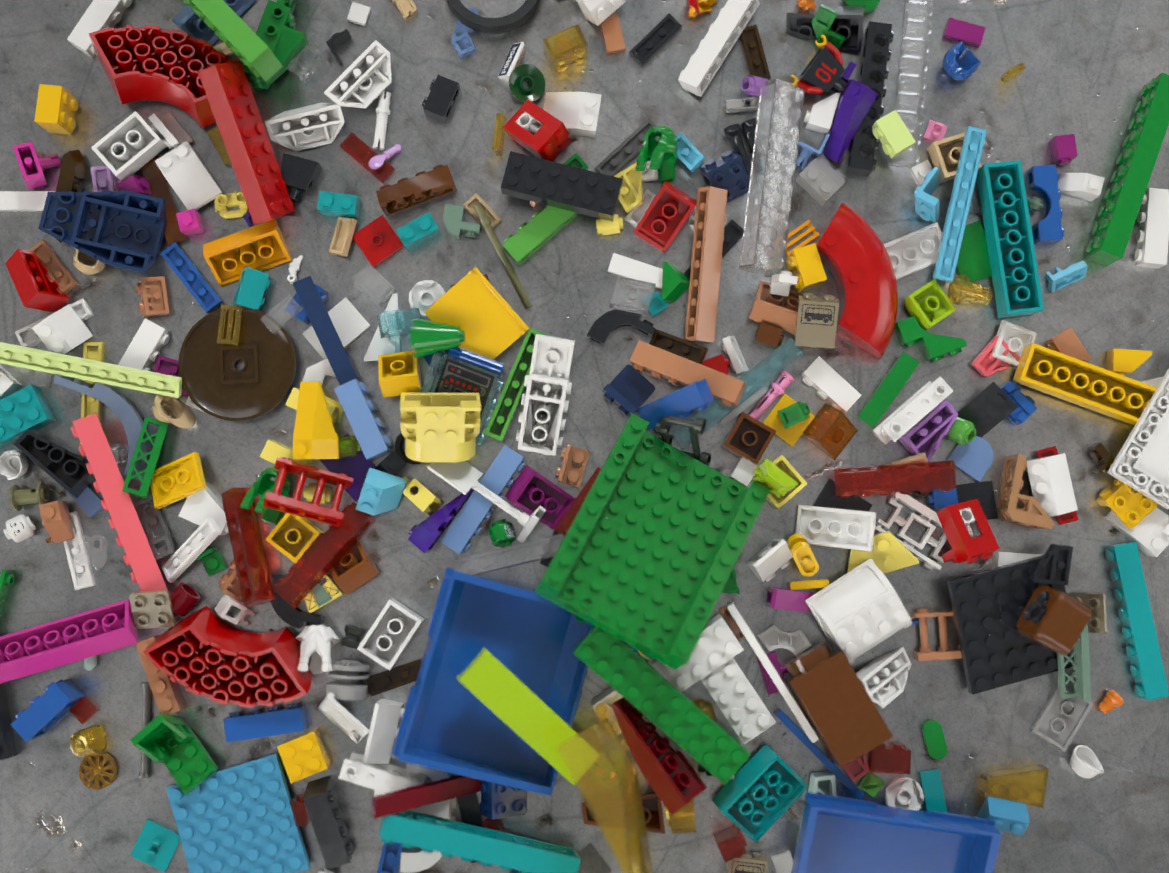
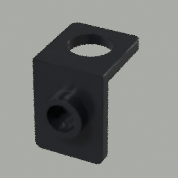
M348 29L341 33H335L330 40L326 41L327 46L340 66L343 63L334 49L352 38Z

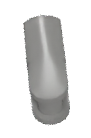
M749 97L725 100V113L759 111L760 107L757 105L759 98ZM745 103H750V107H745Z

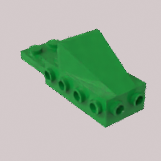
M268 0L256 35L269 47L283 67L265 82L261 76L256 78L249 68L243 65L248 82L259 90H263V88L269 90L270 85L310 48L306 34L295 30L296 23L292 14L296 5L295 0H277L276 2Z

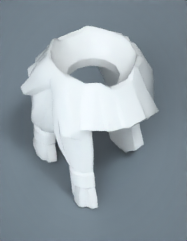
M324 625L306 626L296 637L301 642L297 670L301 672L308 671V662L311 656L309 669L313 674L332 671L331 648L339 643L340 639L330 627Z

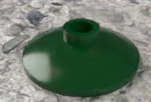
M519 65L512 71L509 77V87L512 94L522 102L527 100L534 102L545 91V78L542 72L533 65ZM523 82L528 84V88L523 86Z

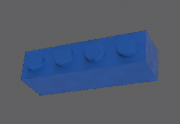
M706 379L640 407L637 411L640 418L649 422L646 430L653 428V431H655L656 425L662 417L667 415L682 416V418L689 417L694 414L693 410L697 409L699 412L709 408L708 404L714 402V398Z
M299 703L287 704V708H280V705L268 707L267 711H261L260 708L251 709L246 714H241V711L231 712L228 717L223 719L226 742L295 733L308 729L305 705L299 706Z

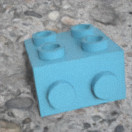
M936 166L932 171L929 170L927 172L922 186H918L914 192L915 213L920 215L925 221H932L934 223L939 218V199L931 196L939 184V168Z

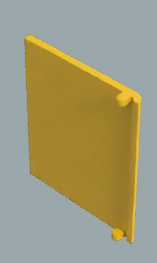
M476 267L469 271L467 275L424 312L433 322L460 326L461 330L465 332V342H462L459 348L492 360L529 330V327ZM469 363L476 370L481 371L483 369L479 366Z

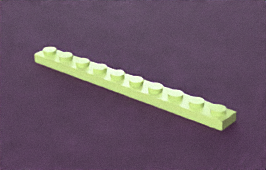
M0 342L1 364L175 398L181 396V377Z

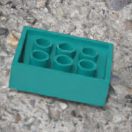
M765 744L734 776V779H731L712 801L729 820L756 843L809 788V785Z

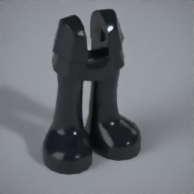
M757 118L749 119L741 125L739 123L733 124L723 129L725 135L732 139L737 153L741 156L748 177L752 176L749 162L751 160H754L758 173H762L765 170V160L762 159L763 154L760 152L755 138V129L759 125ZM741 129L746 138L751 154L747 155L741 136Z

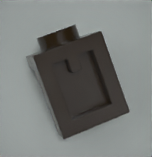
M1101 442L1093 443L1088 449L1091 452L1090 456L1099 464L1092 468L1091 471L1102 474L1110 469V464L1114 462V459Z

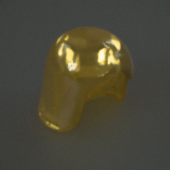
M94 724L75 732L70 738L71 751L80 758L104 754L107 748V739L103 728L100 725Z

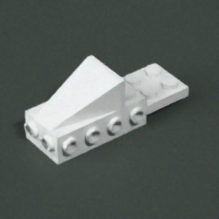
M536 334L530 374L525 376L524 386L527 387L526 394L523 393L521 405H524L523 412L520 411L518 423H521V429H518L516 434V441H519L518 449L556 456L557 449H561L563 437H560V431L565 429L566 419L562 418L563 412L567 413L569 401L565 400L567 394H570L572 383L569 382V374L575 341Z

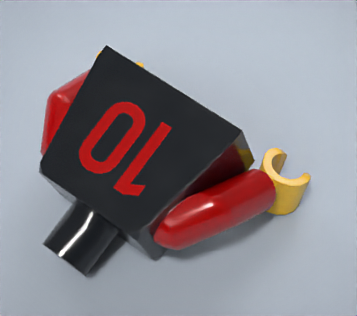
M821 35V38L824 40L823 43L815 41L819 50L800 76L797 78L795 75H790V77L795 79L793 84L787 82V85L791 88H797L809 94H821L829 92L832 87L839 92L843 91L846 87L847 82L840 78L845 70L842 67L844 62L841 53L834 45L827 42L825 35Z

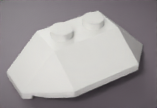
M375 40L331 84L324 94L338 106L366 109L392 83L390 52Z
M318 103L288 110L265 120L270 140L295 152L332 143L345 123L341 107L335 103Z
M900 647L875 658L858 671L856 675L874 705L879 709H883L904 691L908 670H910L912 664L904 647Z

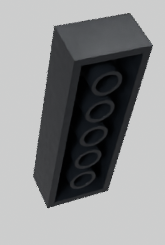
M510 151L501 184V191L504 195L613 222L623 179Z

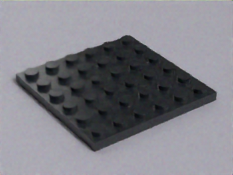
M1044 555L947 580L970 694H977L1058 671L1057 652L1020 633L1016 627L1021 613L1038 586L1045 585L1066 594L1065 585L1029 581L1031 574ZM1068 662L1064 669L1071 668L1072 664Z

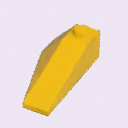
M319 381L300 383L293 435V459H339V438L337 433H335L332 424L333 419L329 415L325 394Z

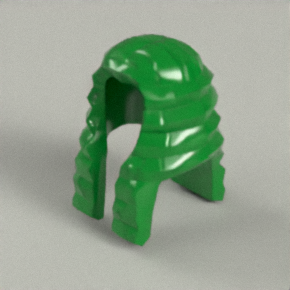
M664 125L654 126L646 132L635 168L636 171H645L646 162L649 159L651 161L650 169H658V181L662 183L665 180L672 182L676 179L677 137L670 127Z
M270 467L262 471L260 476L256 478L253 486L246 493L240 507L249 510L255 497L258 496L260 500L254 511L263 514L261 518L263 522L277 525L282 511L262 506L266 492H273L279 469ZM286 474L281 495L285 497L289 496V486L291 485L288 474Z

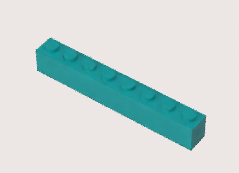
M1137 542L1107 545L1105 554L1110 562V577L1114 581L1115 586L1114 596L1119 604L1118 615L1123 623L1122 634L1127 641L1126 652L1131 660L1130 671L1136 683L1134 685L1135 693L1143 700L1168 697L1169 689Z

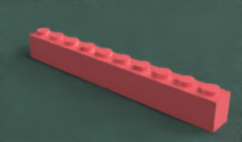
M95 413L73 421L72 433L75 438L79 437L81 445H78L81 455H86L89 463H86L89 474H94L96 481L93 484L97 493H102L104 499L100 500L104 511L108 510L111 517L108 518L111 528H116L118 536H115L118 546H123L126 552L123 554L126 565L130 564L133 572H130L131 578L134 583L138 582L140 590L137 592L168 591L130 494L122 492L125 482L98 415Z

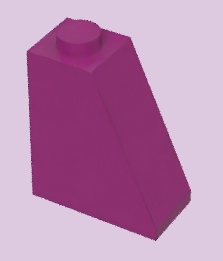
M768 587L765 606L812 613L805 600L816 593Z

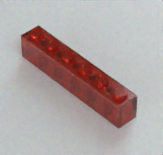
M954 460L834 468L836 496L841 498H850L852 495L869 497L872 494L878 493L882 496H887L894 492H900V494H910L912 491L930 493L932 490L949 492L952 489H957Z
M231 488L223 492L221 497L243 605H263L275 598L258 514L254 511L255 502L253 501L249 510L241 508L240 504L249 488Z
M354 501L343 509L344 517L340 527L329 525V529L324 534L318 536L312 548H308L303 553L301 560L298 563H294L290 567L289 573L275 584L273 591L292 608L295 609L374 522L370 514L355 510L357 504Z

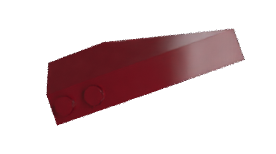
M624 697L612 704L621 732L637 765L671 815L707 788L685 756L679 750L675 751L669 745L670 741L666 737L662 738L655 731L656 726L652 722H646L643 719V714Z

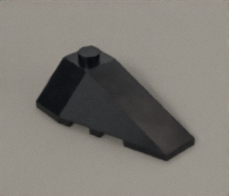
M865 6L832 7L831 9L837 11L838 14L829 29L845 36V40L839 50L861 51ZM818 9L788 12L786 15V32L817 41L811 22Z

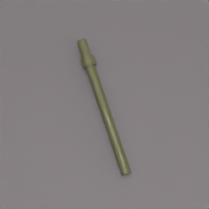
M480 203L473 206L480 219L478 222L485 229L525 309L532 306L491 226L492 222L489 216H486Z

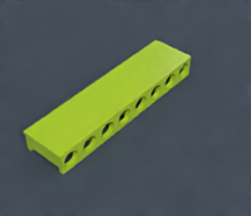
M484 647L468 667L456 677L460 683L572 785L579 781L600 756L593 747Z

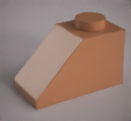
M1071 327L1045 341L1048 349L1084 362L1092 360Z
M54 501L38 505L42 524L54 543L75 539L67 501Z

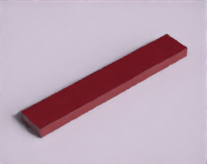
M457 775L372 797L371 816L377 819L480 792L481 780Z

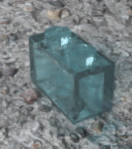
M419 308L384 311L379 314L377 321L381 338H388L389 340L400 339V336H406L407 339L410 338V327L415 325L411 320L421 319Z

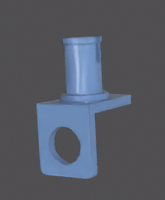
M826 134L819 150L798 141L796 146L801 148L802 151L794 165L799 167L803 161L800 169L804 170L812 155L819 156L830 134Z

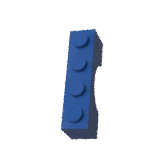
M1056 164L1032 166L1026 171L1028 190L1037 193L1045 204L1043 218L1032 226L1034 245L1055 244L1063 240L1065 233L1064 227L1061 224L1063 211L1059 204L1061 192L1057 184L1059 172L1056 170Z

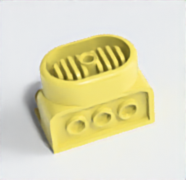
M401 393V433L405 437V454L409 459L425 463L463 462L474 457L476 453V437L480 432L481 403L479 393Z

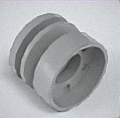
M357 660L331 662L332 669L337 671L327 672V676L336 678V681L326 683L325 696L333 693L334 699L337 700L367 699L368 685L359 682L369 678V674L361 673L360 671L370 670V665Z

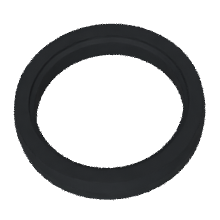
M446 0L451 12L462 24L472 30L486 34L506 33L522 26L534 14L540 1L526 0L512 14L499 18H487L471 12L460 0Z

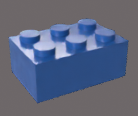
M61 679L57 683H50L44 689L45 693L41 697H35L29 703L31 706L27 710L23 709L14 717L16 720L10 725L26 742L47 733L86 696L72 679L64 681Z

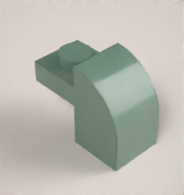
M445 203L443 222L448 233L453 238L461 240L462 233L470 238L481 236L482 228L480 224L464 222L466 213L464 206Z

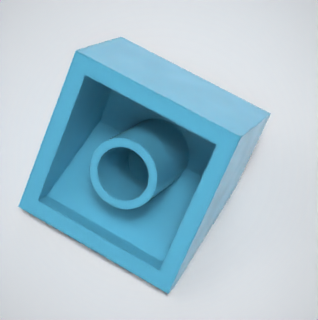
M369 468L355 510L378 515L397 509L407 480Z

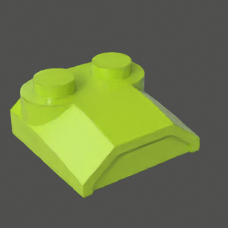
M933 279L905 298L907 311L911 316H915L921 328L926 330L957 310L936 282V279Z
M768 459L761 460L753 472L755 475L754 479L762 485L764 483L767 484L771 489L770 492L777 497L780 495L784 497L789 490L798 485L795 480Z

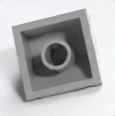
M821 154L798 175L795 181L823 206L849 179Z

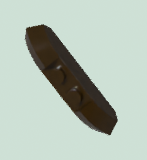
M80 150L68 151L62 158L56 192H82L81 182L86 179V165Z

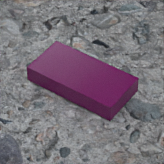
M949 17L943 37L980 47L986 27Z

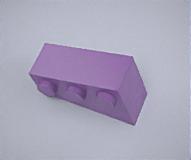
M944 399L898 440L911 456L925 452L930 463L934 452L940 447L941 440L944 435H947L959 414L948 400Z

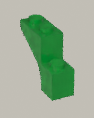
M915 316L895 323L894 330L900 346L907 344V347L918 344L919 341L926 361L932 359L933 362L944 359V354L950 353L952 356L961 353V348L967 346L966 341L962 338L926 332L918 324Z

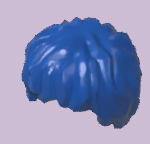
M959 42L953 45L944 55L943 68L951 78L964 80L977 70L981 61L963 42Z

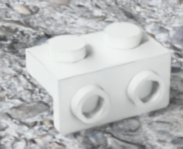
M154 113L148 118L153 123L151 128L158 135L161 133L164 136L162 141L169 149L172 147L176 148L185 141H188L190 144L193 142L191 137L170 113H167L161 119Z

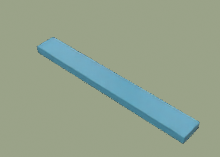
M971 126L966 127L933 279L953 282L987 133L985 129Z

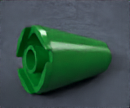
M422 319L411 320V322L415 323L414 326L410 327L411 348L416 349V353H413L414 358L459 347L462 342H465V332L461 330L460 326Z

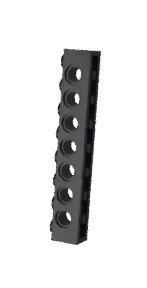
M870 21L865 30L858 82L867 85L878 95L867 112L872 117V120H867L864 117L850 142L846 173L869 176L876 169L877 159H874L875 152L878 151L879 141H877L872 132V126L880 119L884 111L882 97H885L887 90L884 82L888 78L889 68L886 67L892 50H889V44L892 43L894 32L891 31L892 24ZM874 42H879L882 47H877ZM872 60L878 61L880 65H874ZM869 78H874L877 84L871 83ZM863 132L868 133L869 136H870V139L864 138L863 135H862V133H863ZM860 151H865L868 157H862Z

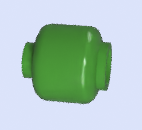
M957 417L948 431L947 437L953 442L965 445L974 440L976 429L972 422Z

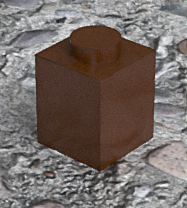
M760 322L753 343L774 350L782 344L784 335H782L783 329Z

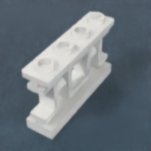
M893 490L890 495L891 498L887 503L895 507L887 522L876 519L874 535L886 532L881 526L889 529L893 522L897 523L901 528L896 536L903 539L899 541L914 556L924 562V567L931 571L934 569L941 570V565L944 561L938 556V553L948 539L945 533L942 534L939 540L931 536L936 527L929 522L943 529L937 513L901 490ZM897 501L918 513V515L912 512L906 520L898 516L903 506L897 503ZM913 519L928 528L919 543L905 535ZM926 543L932 545L934 549L929 556L936 561L934 562L921 554L914 547L922 550Z

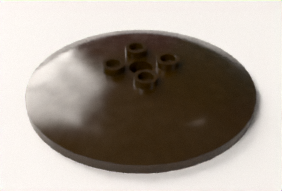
M233 306L209 313L190 329L181 346L178 367L184 390L201 410L223 420L246 421L270 412L285 398L294 380L296 357L290 337L275 319L257 309ZM237 360L244 361L243 369H235V362Z

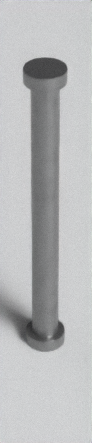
M149 682L140 683V687H142V729L150 723L151 687ZM141 752V773L138 774V778L151 777L149 757Z

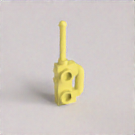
M234 191V193L219 194L214 199L215 211L222 218H239L249 212L242 192ZM239 206L240 210L228 211L230 207Z

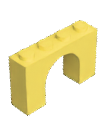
M293 387L285 404L297 410L299 388ZM327 403L329 415L333 419L332 423H335L339 416V413H337L339 408ZM268 440L260 455L261 458L275 464L277 457H287L294 462L314 467L312 464L314 459H293V449L275 440Z

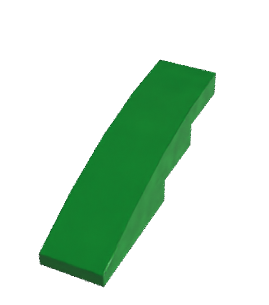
M903 351L857 417L874 428L908 381L919 362Z

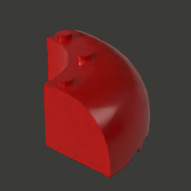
M126 25V28L114 29L111 27L89 33L98 59L122 105L143 100L160 101L174 105L188 113L200 128L216 122L198 71L214 65L231 62L223 52L220 53L210 43L202 39L193 38L186 32L172 29V31L161 29L160 26L145 25V27Z
M842 202L816 244L820 259L832 272L837 286L839 310L836 334L876 358L881 359L891 340L897 318L898 290L895 271L890 256L874 229L856 211Z
M208 606L184 618L175 627L169 628L143 651L152 664L170 676L169 679L174 683L177 681L186 687L185 690L197 696L201 694L211 698V701L228 705L230 703L248 708L255 707L256 705L273 706L275 703H286L306 695L311 686L309 663L308 671L301 672L297 670L301 646L287 626L267 633L243 631L222 621Z

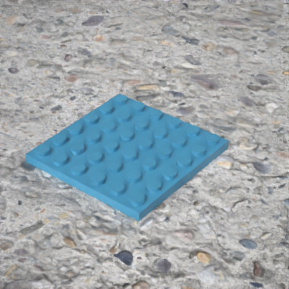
M278 753L216 771L188 795L183 793L177 783L166 787L190 873H297L311 867Z

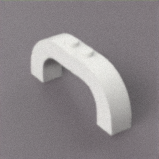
M406 763V772L423 773L430 777L432 781L452 777V774L449 772ZM457 798L452 799L448 820L456 821V816H453V809H456ZM404 847L401 852L400 872L415 873L426 870L442 857L441 852L433 851V853H427L422 851L421 848L411 849Z

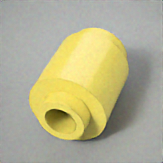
M616 214L613 222L596 219L597 233L603 234V236L621 233L620 229H624L623 218H619L618 214Z
M309 483L308 487L305 486L304 498H307V502L312 503L317 484ZM324 486L320 504L332 502V487Z

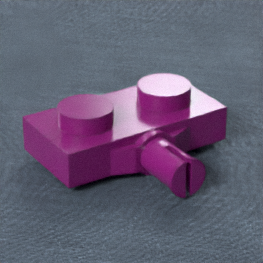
M775 651L767 653L770 661L784 681V673L788 672L785 665L782 666ZM757 657L768 695L780 692Z

